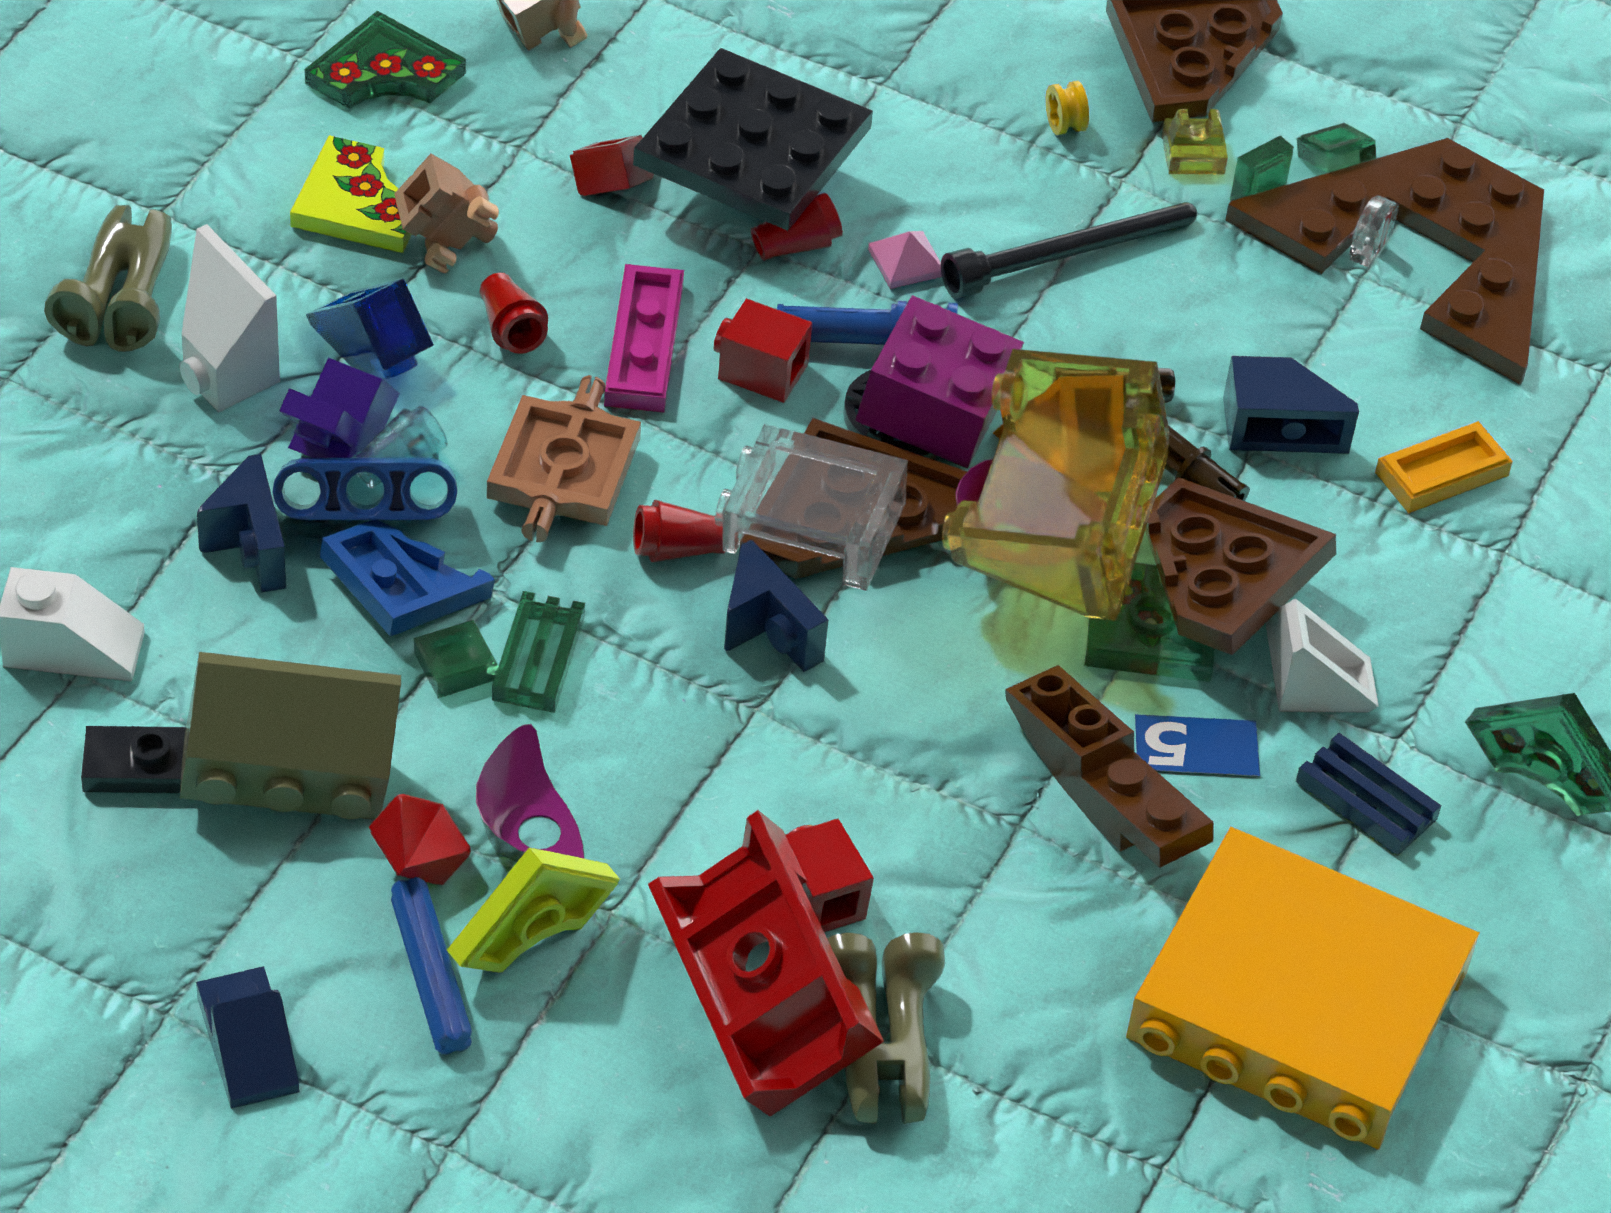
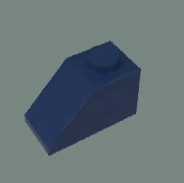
M1231 356L1223 395L1229 450L1349 454L1359 415L1357 402L1291 357Z

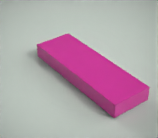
M625 264L604 393V406L665 412L684 284V270Z

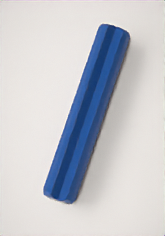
M416 876L409 880H398L391 888V902L435 1049L444 1055L451 1054L454 1051L463 1052L471 1046L472 1040L470 1036L472 1030L427 883Z

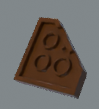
M1107 0L1106 13L1151 122L1206 116L1280 30L1283 15L1277 0Z
M812 418L742 537L740 549L742 544L752 539L785 575L798 579L960 536L963 528L958 512L956 490L960 480L967 471Z
M1179 477L1144 508L1145 531L1178 634L1230 655H1233L1279 611V607L1285 605L1337 554L1336 534Z

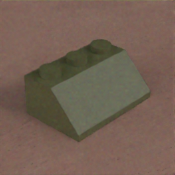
M199 652L184 737L179 798L198 800L214 805L235 804L270 808L279 812L299 811L336 815L344 819L363 818L375 820L382 812L389 782L401 689V675Z

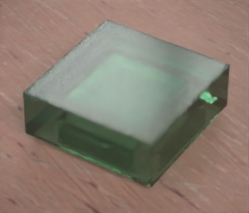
M1346 123L1306 133L1296 138L1298 157L1327 173L1376 159L1375 139Z
M1280 135L1237 158L1230 200L1233 201L1286 185L1294 146Z
M474 620L414 638V654L437 698L498 680V664Z

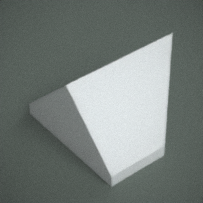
M1296 598L1279 607V611L1266 622L1279 712H1370L1379 707L1370 657Z

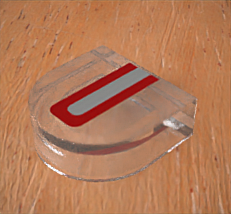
M1380 195L1373 197L1368 202L1353 235L1349 253L1351 255L1350 260L1366 267L1371 265L1393 234L1399 207L1398 203Z

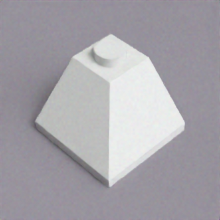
M206 224L196 229L182 327L183 361L180 362L179 368L188 389L195 395L202 394L218 412H221L280 382L276 294Z

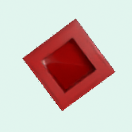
M642 135L600 141L573 151L570 159L578 193L586 196L628 189L653 179V173L633 165L634 147L643 138Z
M399 794L369 826L370 833L398 876L410 879L416 876L427 883L444 885L471 853L470 845L441 803Z

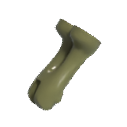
M116 205L108 213L98 231L83 280L63 279L53 286L49 292L44 306L47 321L61 335L76 344L86 347L93 346L97 342L103 321L106 342L110 348L118 352L133 351L144 347L152 341L160 324V311L157 303L152 298V292L169 251L172 234L171 217L164 212L152 208L143 226L132 224L130 205ZM122 271H128L123 288L112 296L107 307L117 275Z
M919 932L903 934L891 940L884 949L882 978L889 1012L891 1042L889 1044H880L845 1067L849 1100L853 1114L858 1122L877 1123L880 1093L878 1080H899V1102L903 1124L919 1122L925 1119L930 1095V1065L924 1035L923 1002L926 992L940 978L945 966L944 945L931 934ZM855 933L835 934L827 938L845 977L859 988L877 1025V956L873 941L862 934Z

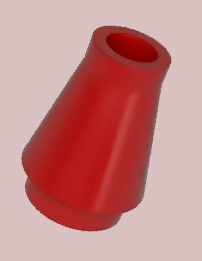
M826 193L817 195L788 231L766 221L751 228L753 243L763 261L776 256L829 248L832 245V240L841 237L843 234L838 212L831 198Z
M494 273L485 278L479 292L485 303L495 343L501 348L517 354L528 353L538 348L548 333V313L544 306L515 284L506 273Z
M654 500L651 506L639 505L636 510L633 527V545L636 555L649 556L651 562H659L709 553L724 554L726 552L729 539V523L726 516H713L659 500Z

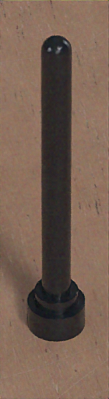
M1183 202L987 255L982 251L974 252L971 248L948 252L941 259L942 279L948 293L954 299L975 295L982 291L983 286L990 284L992 277L1190 225L1197 218V209L1193 204Z

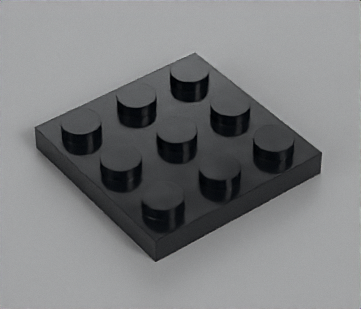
M720 48L634 147L633 165L788 231L871 129L873 110Z

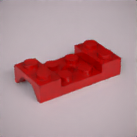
M757 810L747 817L743 844L736 851L698 876H662L648 883V886L743 1098L771 1117L882 1044L884 1040L859 988L845 977L802 887L808 881L784 831ZM769 942V955L763 965L756 970L746 971V963L750 951L758 944Z

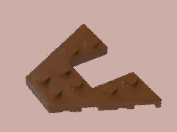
M1445 138L1239 198L1228 204L1225 221L1320 274L1341 256L1383 213L1388 216L1392 211L1391 218L1473 262L1424 312L1420 329L1518 384L1523 382L1529 358L1544 189L1471 151L1467 147L1449 138Z

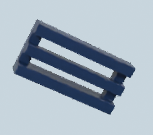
M1338 733L1331 739L1328 749L1323 746L1315 753L1312 763L1306 761L1299 767L1296 778L1298 784L1396 855L1403 852L1438 820L1442 806L1341 733ZM1326 772H1329V773H1330L1331 775H1333L1335 778H1337V779L1340 780L1342 783H1344L1345 785H1347L1349 788H1351L1352 790H1354V791L1356 792V794H1353L1352 792H1350L1348 789H1346L1345 787H1343L1341 784H1339L1338 782H1336L1334 779H1332L1330 776H1328V775L1325 774V773H1326ZM1379 808L1381 811H1383L1385 814H1387L1388 816H1390L1392 819H1394L1395 821H1397L1399 824H1401V825L1404 826L1405 828H1404V829L1400 828L1398 825H1396V824L1393 823L1391 820H1389L1388 818H1386L1384 815H1382V814H1381L1380 812H1378L1376 809Z

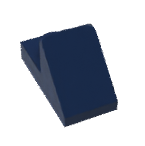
M250 455L198 509L199 550L203 553L240 548L244 569L255 567L261 593L286 589L285 546L262 455Z
M752 539L742 544L727 609L725 651H730L766 632L772 646L779 653L787 654L803 672L824 662L829 621L827 617Z
M264 966L196 982L197 999L230 1108L300 1092L282 997L278 990H271Z

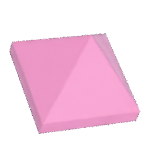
M909 231L869 243L868 250L890 289L942 277L941 262L923 231Z

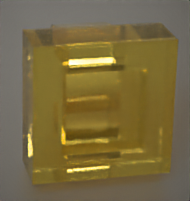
M1179 109L1174 118L1164 119L1162 139L1168 174H1225L1228 155L1219 110L1210 109L1208 119L1189 118L1188 109Z

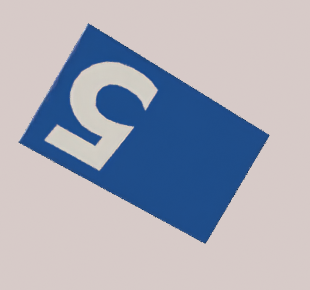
M1135 714L1136 752L1156 771L1260 776L1256 721Z

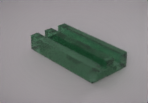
M523 591L492 684V701L555 713L585 618V603L573 601L571 608L561 607L560 598L552 596L547 597L546 603L535 602L536 593ZM532 619L539 620L540 622L518 689L510 688ZM554 624L564 625L565 627L544 693H535L533 690Z

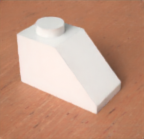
M11 567L0 603V646L3 667L124 681L133 680L145 633L144 624L76 574Z

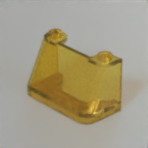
M1012 349L1005 372L996 375L992 387V405L994 410L1001 411L1004 429L978 503L961 501L955 512H948L942 532L943 547L945 550H951L952 558L957 564L1085 617L1114 621L1121 609L1168 456L1169 429L1158 364L1155 361Z

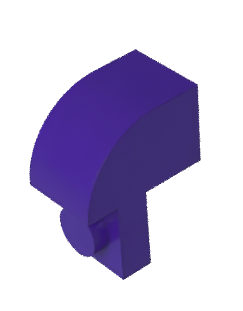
M328 357L311 397L289 388L279 411L297 424L288 448L311 458H366L380 439L400 393L382 378Z

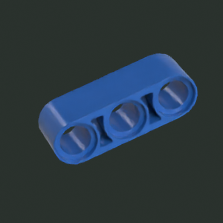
M299 458L291 460L282 466L274 480L272 490L274 502L279 510L290 518L300 520H431L440 518L451 510L456 502L458 492L456 477L451 468L442 461L432 458ZM297 472L311 474L319 483L320 495L311 504H295L285 494L284 483L287 477ZM361 472L373 473L383 483L384 494L374 504H358L348 493L347 484L351 477ZM421 473H436L446 482L447 493L437 504H421L413 497L410 489L411 483Z

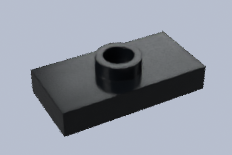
M86 726L81 773L82 791L180 793L186 727Z

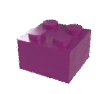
M912 295L870 371L855 421L968 469L1007 393L1024 342Z

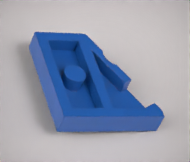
M370 520L322 538L320 558L390 637L492 597L495 579L490 573L478 569L470 577L443 564L444 551L425 542L411 540L402 531L379 520Z

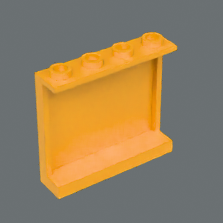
M1230 826L1134 998L1126 1038L1141 1044L1146 1050L1155 1055L1168 1056L1202 1071L1218 1083L1231 1084L1263 1098L1281 1111L1296 1113L1326 1126L1344 1139L1359 1141L1379 1150L1383 1143L1390 1118L1453 991L1459 990L1467 974L1480 932Z

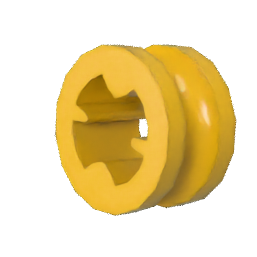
M1080 81L1069 82L1066 89H1063L1059 84L1049 85L1046 90L1045 101L1047 118L1055 135L1066 134L1068 127H1072L1076 132L1086 131L1089 124V105L1082 83Z

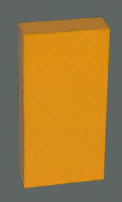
M1477 421L1378 458L1375 473L1408 513L1509 476L1513 461L1483 425Z

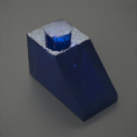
M404 279L356 289L306 314L310 325L351 367L369 374L382 371L385 379L393 378L416 367L418 362L415 355L434 346Z

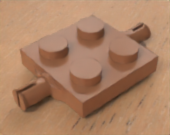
M584 376L581 379L580 387L573 401H548L522 395L487 480V499L529 508L530 512L521 531L524 537L530 541H533L537 530L536 542H544L548 537V531L556 515L607 526L640 441L641 422L611 415L598 407L602 394H604L606 389L605 383L598 377H595L591 387L592 376Z

